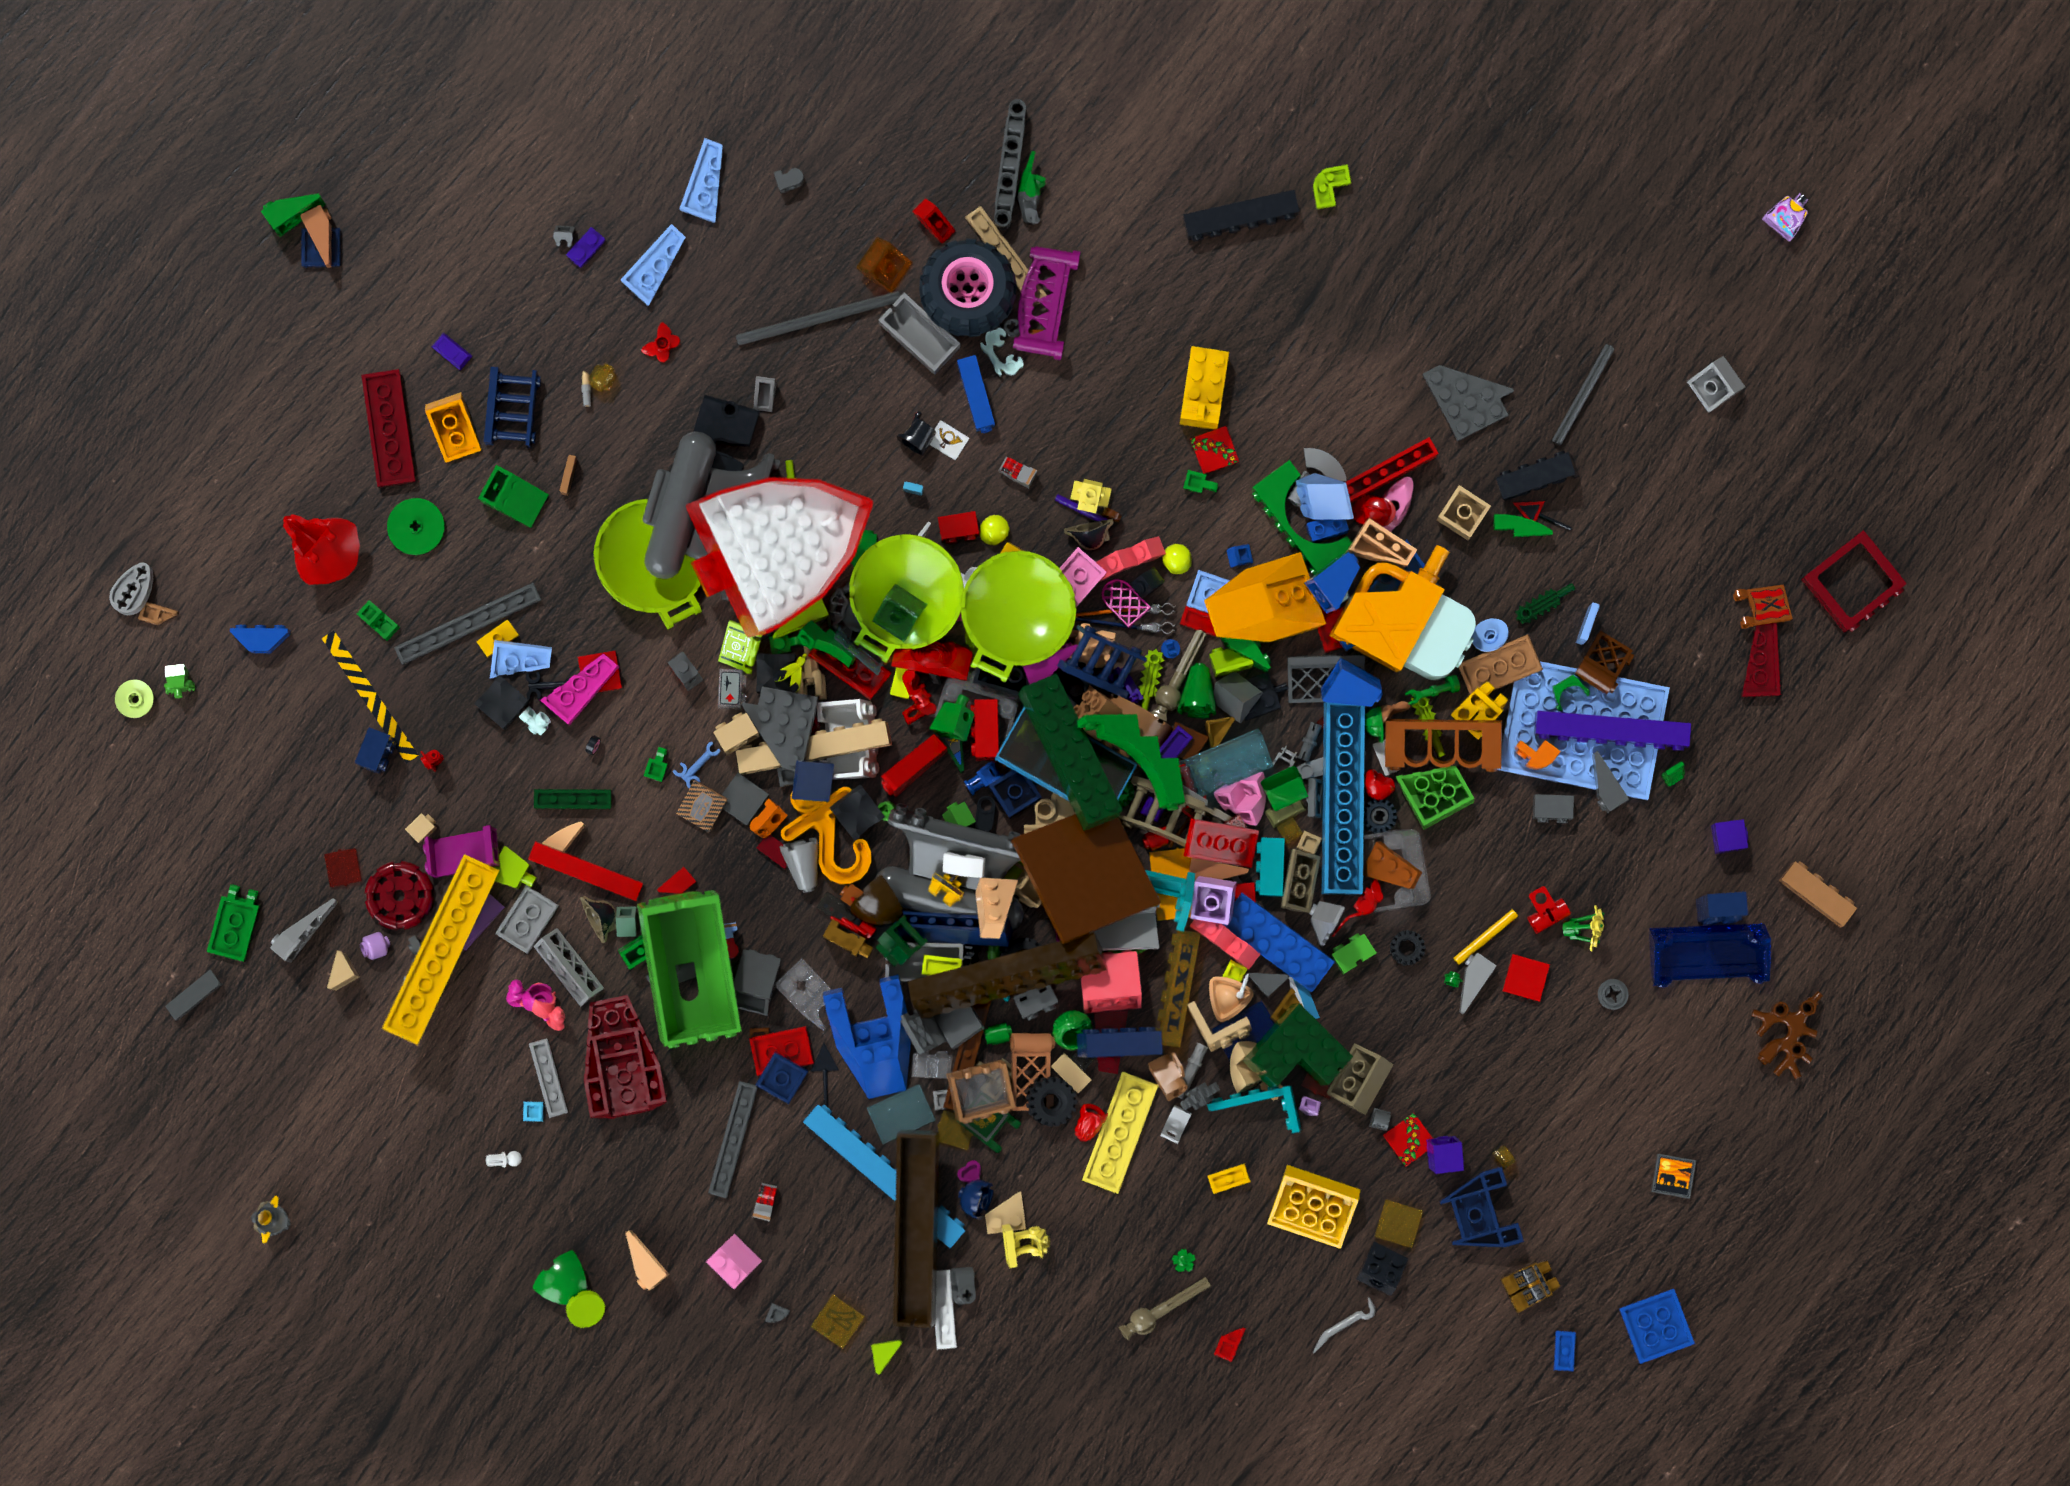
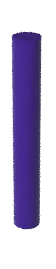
M1059 494L1055 498L1056 502L1095 521L1109 520L1098 513L1077 510V503Z

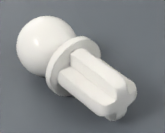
M511 1151L508 1155L502 1152L501 1154L486 1156V1164L489 1167H506V1163L510 1166H518L522 1161V1156L517 1151Z

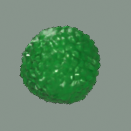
M1066 1011L1056 1018L1053 1024L1054 1040L1064 1049L1077 1050V1034L1083 1033L1084 1029H1092V1020L1080 1011Z

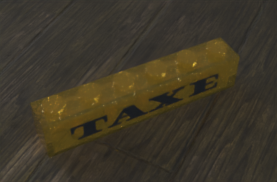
M1177 930V934L1173 933L1171 944L1174 945L1173 953L1169 952L1168 964H1171L1170 972L1166 971L1164 982L1168 984L1167 989L1162 991L1161 1001L1164 1002L1163 1009H1159L1157 1018L1161 1023L1160 1028L1155 1029L1156 1031H1162V1045L1180 1048L1200 933Z

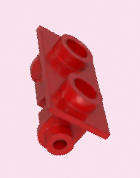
M431 750L426 754L421 751L423 757L420 759L428 770L432 769L436 772L435 767L443 762V755L437 750Z

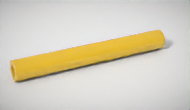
M1511 909L1453 957L1458 965L1463 963L1471 954L1475 953L1518 917L1516 912Z

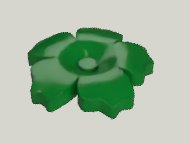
M1181 1249L1178 1252L1179 1256L1173 1255V1264H1177L1175 1270L1178 1272H1184L1185 1269L1188 1272L1193 1270L1194 1264L1191 1262L1196 1260L1195 1255L1187 1254L1186 1249Z

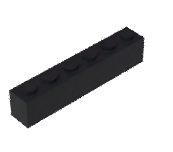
M1295 190L1183 214V222L1187 239H1192L1193 242L1203 240L1205 236L1209 235L1211 237L1221 236L1222 232L1236 233L1241 231L1240 228L1248 227V229H1254L1263 223L1272 225L1280 219L1290 221L1296 219L1300 211Z

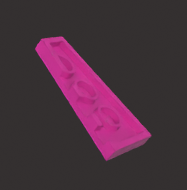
M602 654L587 665L584 670L572 676L569 681L561 687H557L553 690L554 692L547 697L545 696L540 701L568 725H571L619 666L605 654Z

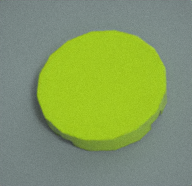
M590 1290L579 1292L577 1296H573L566 1306V1314L569 1321L581 1328L596 1324L605 1313L603 1299L599 1294Z

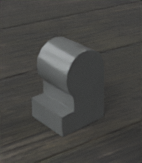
M793 168L783 175L781 170L774 172L780 193L798 188L804 182L803 173L797 168Z
M1373 1108L1369 1127L1387 1131L1391 1112Z

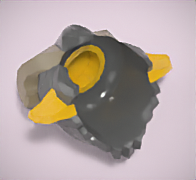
M277 1195L271 1201L261 1202L257 1211L251 1215L254 1230L262 1235L263 1243L268 1241L269 1236L278 1235L291 1226L290 1219H288L284 1208L278 1205L279 1198Z

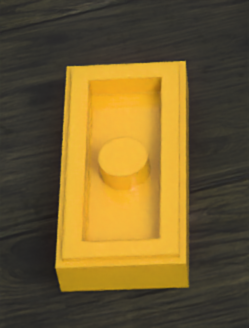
M507 619L476 642L485 655L490 657L493 655L494 640L511 642L519 635Z
M1245 1164L1208 1175L1213 1194L1250 1182Z

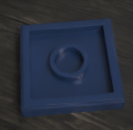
M301 228L302 267H326L307 228ZM331 228L332 267H339L340 228Z
M797 760L792 799L829 802L834 764Z
M775 1051L755 1085L789 1104L808 1070Z

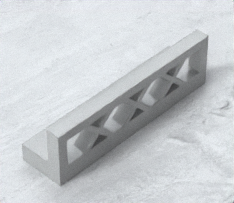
M558 928L542 937L533 946L580 1007L604 989ZM555 935L559 945L554 944L550 938ZM563 952L569 953L571 960L566 959L563 956ZM575 967L580 968L583 971V975L577 974ZM587 982L592 983L596 990L592 992L588 988Z

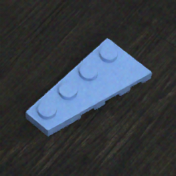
M705 138L679 210L715 223L723 145Z
M671 224L620 280L647 306H649L685 236Z

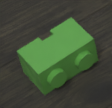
M1357 933L1349 938V944L1345 946L1340 944L1332 949L1334 953L1331 957L1343 975L1356 967L1358 960L1361 959L1364 962L1377 953L1365 934L1360 936Z

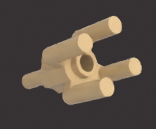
M804 646V653L807 656L802 666L801 685L797 693L808 695L807 685H815V696H819V700H827L825 675L819 670V663L808 656L812 650Z

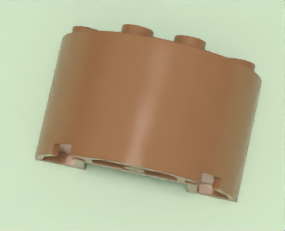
M1106 692L1105 696L1123 710L1121 714H1137L1140 736H1158L1159 748L1163 745L1173 730L1169 724L1160 722L1159 717L1120 696L1116 698L1113 693ZM1086 733L1087 736L1093 738L1094 740H1097L1090 734ZM1102 740L1101 744L1109 747L1110 749L1113 746L1119 749V754L1123 755L1126 758L1129 757V754L1121 748H1119L1118 746L1108 741Z

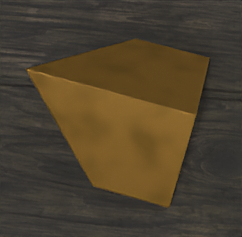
M1227 717L1206 721L1205 728L1209 737L1210 749L1213 753L1225 737L1235 718Z

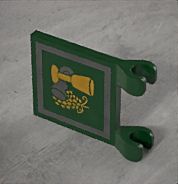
M980 1091L967 1109L994 1101ZM999 1112L992 1114L990 1118H975L973 1122L967 1124L957 1121L996 1153H999L1002 1147L992 1139L1007 1121L1016 1129L1021 1126V1122L1009 1113L999 1114Z

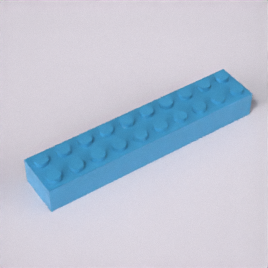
M1324 702L1322 894H1363L1365 706Z

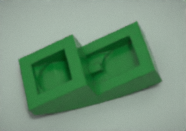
M370 600L357 613L362 620L386 641L400 628Z

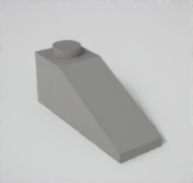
M1478 952L1474 956L1471 954L1465 962L1467 967L1464 971L1459 1008L1461 1014L1465 1013L1496 967L1494 963Z

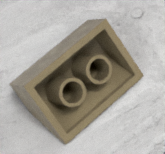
M1296 849L1291 850L1280 908L1310 913L1321 856Z
M1354 1043L1349 1052L1353 1058L1343 1069L1339 1070L1340 1073L1335 1077L1326 1094L1366 1115L1394 1064L1382 1056Z

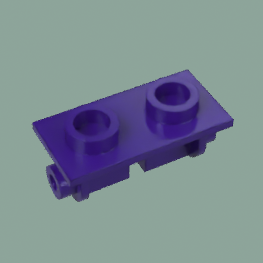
M1117 667L1113 670L1114 673L1108 676L1111 682L1118 679L1123 668ZM1128 674L1124 682V688L1129 691L1126 699L1135 704L1144 698Z

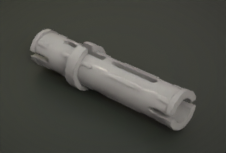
M1198 1042L1191 1058L1187 1060L1188 1064L1184 1071L1185 1077L1183 1079L1188 1089L1178 1096V1098L1183 1100L1196 1072L1202 1066L1201 1062L1208 1047Z

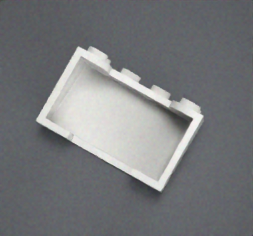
M862 699L820 702L817 705L818 722L825 723L826 732L834 731L833 728L845 726V729L852 728V724L855 723L871 724V721L875 720L877 713L876 706L871 701ZM878 748L820 760V762L834 764L832 780L875 778L879 773L876 755L878 754Z

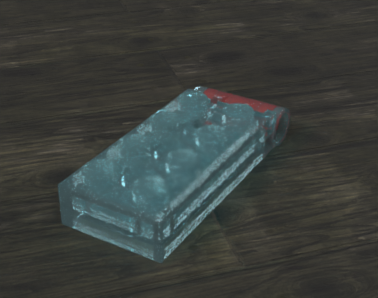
M1256 729L1190 758L1180 760L1179 766L1182 785L1203 797L1273 767V763L1264 737L1260 730Z

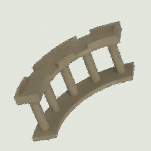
M1133 776L1130 782L1137 787V793L1127 816L1119 815L1118 817L1122 821L1121 824L1127 828L1137 827L1162 836L1184 847L1187 835L1183 839L1172 834L1183 807L1188 806L1195 809L1194 819L1202 820V817L1206 815L1212 818V822L1231 825L1233 817L1217 808L1211 809L1205 806V802L1184 793L1185 803L1180 805L1179 809L1173 810L1166 829L1163 830L1152 826L1159 809L1158 799L1151 781L1137 776ZM1147 792L1154 793L1155 799L1145 822L1134 819L1144 794H1147Z

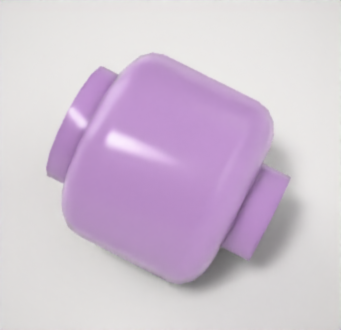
M380 932L364 936L362 943H360L363 956L368 957L370 960L387 955L388 947H390L388 937H384Z

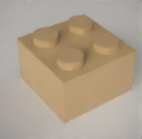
M1459 485L1438 516L1437 521L1466 540H1469L1491 505Z
M738 713L732 717L733 721L728 724L723 722L715 727L716 731L713 733L726 755L760 737L747 713Z

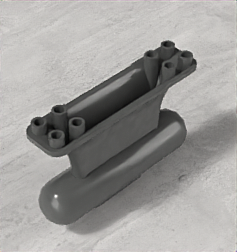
M698 431L689 432L684 435L679 442L671 472L663 469L657 470L642 518L645 524L654 527L644 561L646 569L650 574L660 579L673 578L679 573L685 555L694 559L707 555L687 512L686 504L723 489L771 478L769 477L770 472L777 471L780 460L774 459V454H765L760 463L751 469L743 471L716 469L712 467L716 454V445L712 438ZM722 590L721 599L729 601L725 590Z
M897 803L896 808L890 812L888 823L893 827L901 829L907 837L910 848L909 869L887 866L876 875V878L879 875L884 877L902 908L916 912L978 915L975 892L980 880L979 877L959 875L956 880L962 883L958 889L963 892V898L960 902L956 901L955 904L949 907L942 901L947 894L941 889L937 896L928 892L932 876L936 873L943 878L945 874L943 872L944 853L951 852L962 856L970 854L985 858L984 877L982 878L1004 879L1008 871L1021 861L1011 842L1013 838L1020 836V834L1009 832V836L977 830L934 819L931 816H927V811L923 808H916L915 812L907 811L908 806L906 804ZM1015 897L1012 898L1007 914L1012 931H1015L1024 919L1023 906Z

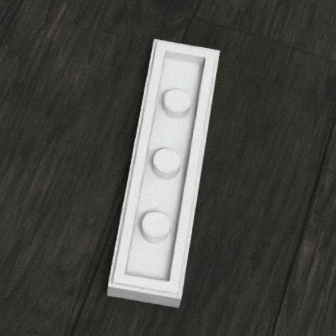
M950 1270L936 1272L935 1330L937 1349L957 1348Z

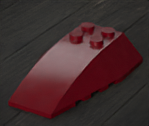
M628 995L591 1002L589 1006L584 1085L590 1118L613 1119L651 1111L667 1103L660 1064Z

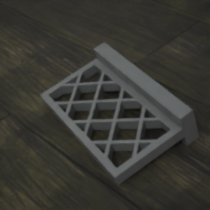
M1365 655L1288 656V703L1324 702L1322 701V696L1314 698L1310 691L1316 685L1320 688L1322 687L1319 682L1326 675L1329 676L1328 673L1335 667L1340 657L1365 671ZM1300 668L1305 673L1298 682L1292 677V669ZM1314 668H1320L1324 672L1317 681L1309 675ZM1306 676L1315 682L1308 691L1299 684ZM1297 686L1306 692L1300 699H1292V691Z

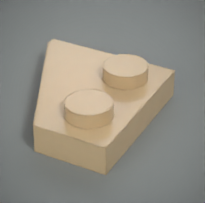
M1021 1192L1016 1193L985 1214L988 1234L1002 1232V1225L1010 1224L1013 1231L1026 1229Z

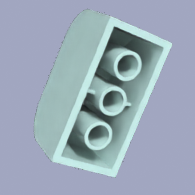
M1442 594L1404 667L1429 680L1436 681L1447 677L1455 667L1458 668L1465 657L1462 654L1463 651H1467L1474 640L1471 638L1476 626L1473 613L1467 607Z

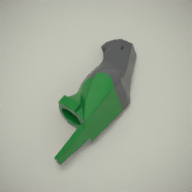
M1031 151L1016 195L1023 222L1028 224H1036L1041 219L1038 218L1036 208L1041 196L1040 189L1046 184L1045 177L1031 173L1035 151Z

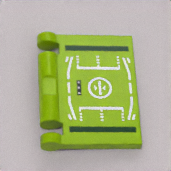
M729 620L718 661L745 671L747 674H752L753 669L746 667V664L754 666L761 640L754 637L748 638L740 623Z

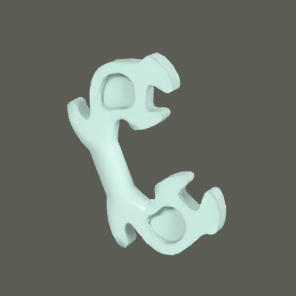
M1000 327L991 332L988 331L985 337L986 346L982 342L980 346L994 365L996 374L1002 376L1000 371L1002 370L1009 376L1015 375L1019 369L1023 368L1022 358L1018 357V362L1012 360L1014 358L1012 354L1006 358V363L1000 362L993 350V346L1001 347L1005 344L1004 340H1000V336L1006 337V332Z

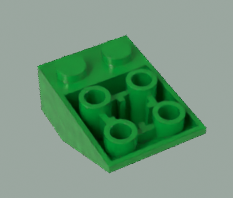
M496 465L478 499L489 507L531 528L549 494Z
M1220 637L1227 649L1252 659L1253 666L1265 673L1269 672L1271 661L1266 653L1264 655L1261 653V645L1258 641Z

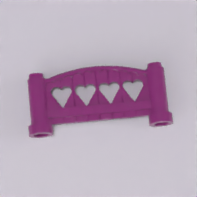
M1038 246L1031 247L1029 258L1033 259V263L1028 270L1020 293L1018 307L1020 335L1014 338L1013 348L1018 351L1052 356L1056 360H1061L1064 341H1058L1057 337L1070 269L1078 270L1081 251L1073 250L1072 253ZM1046 266L1055 276L1040 280L1038 278V275L1041 273L1040 267ZM1043 284L1052 294L1036 298L1035 293L1038 291L1036 286ZM1039 302L1049 312L1033 316L1031 313L1034 310L1033 303ZM1036 320L1046 330L1030 334L1028 332L1029 328H1031L1030 321Z

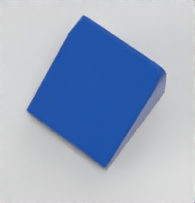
M1249 544L1233 546L1227 549L1231 568L1253 563Z

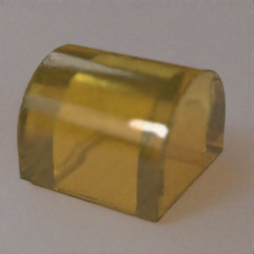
M1506 1145L1501 1146L1492 1153L1503 1169L1515 1162V1158Z

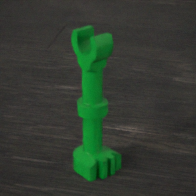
M1457 675L1445 677L1446 683L1442 685H1432L1428 689L1421 691L1413 689L1407 691L1405 695L1410 694L1414 698L1408 704L1414 705L1421 698L1435 697L1445 691H1450L1451 693L1459 692L1460 683Z

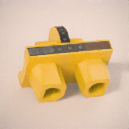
M934 873L928 888L929 893L937 896L941 889L947 894L942 901L949 907L955 904L956 901L960 902L963 898V892L958 889L962 883L956 880L959 875L953 874L950 876L945 873L942 878Z

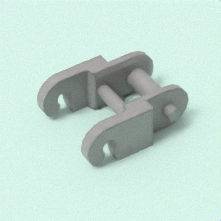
M1287 746L1285 748L1282 747V753L1279 752L1272 766H1274L1278 758H1281L1289 763V767H1292L1295 763L1293 759L1298 757L1296 755L1297 751L1293 753L1286 749ZM1285 752L1292 756V759L1289 760L1283 757V753Z

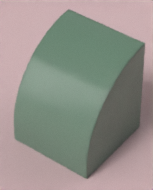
M617 907V937H636V907Z

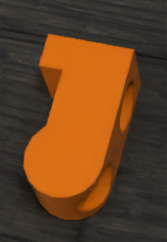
M771 799L764 803L765 809L750 823V830L760 838L768 837L788 816Z

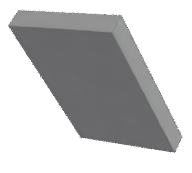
M526 885L495 934L526 954H529L559 905Z

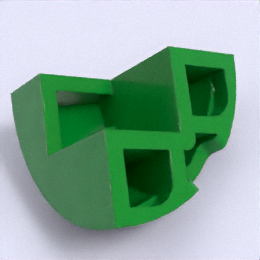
M573 1250L553 1260L554 1265L549 1270H542L533 1285V1289L539 1295L552 1302L567 1305L573 1296H577L581 1291H587L582 1265Z

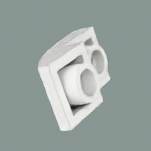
M951 852L944 853L943 872L967 877H984L985 858L970 854L962 856Z

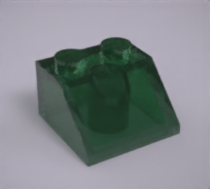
M895 584L884 598L872 622L905 642L928 604Z

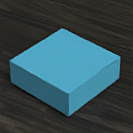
M904 482L903 491L922 496L923 486Z
M524 1102L523 1121H543L544 1102Z

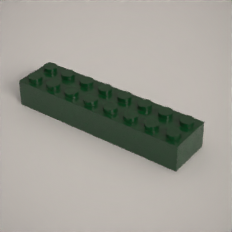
M1054 674L1022 687L1018 695L1083 830L1086 831L1119 817L1123 811L1084 729L1078 728L1077 720L1079 718L1058 675Z

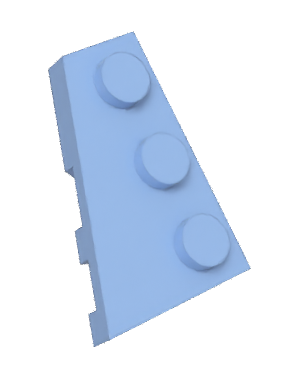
M494 640L490 678L505 674L512 675L521 671L528 672L549 668L552 647Z

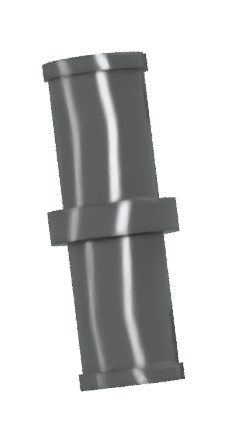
M1310 722L1297 758L1309 762L1313 748L1317 745L1316 740L1322 728L1321 725Z

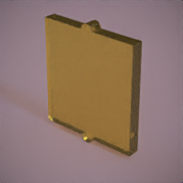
M943 1110L941 1121L937 1125L939 1127L938 1131H940L939 1142L968 1150L973 1134L957 1122L955 1113Z

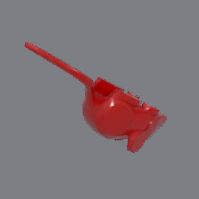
M1374 879L1370 889L1367 887L1363 892L1364 895H1361L1353 907L1357 913L1347 916L1332 937L1337 934L1350 918L1371 914L1375 910L1377 903L1383 900L1381 886L1377 879Z

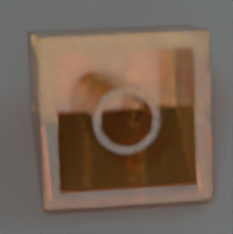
M876 237L856 269L889 293H892L913 262L890 242Z

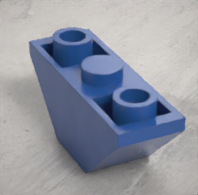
M235 625V628H230V632L251 653H272L291 635V631L285 628L284 625H274V628H266V625H255V628H247V625Z

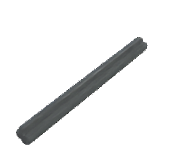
M1606 344L1552 439V442L1561 445L1614 351L1611 345Z

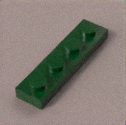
M534 789V809H611L612 790Z

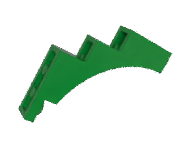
M1137 714L1084 715L1077 720L1078 728H1086V730L1096 729L1097 738L1118 746L1141 766L1155 790L1159 808H1167L1168 811L1179 809V806L1185 803L1179 759L1161 758L1158 736H1140Z

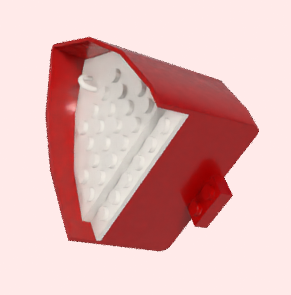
M765 478L714 492L686 504L687 512L707 552V555L692 561L691 565L707 597L725 590L742 629L748 638L767 634L784 626L823 598L855 557L873 506V501L870 498L818 479Z

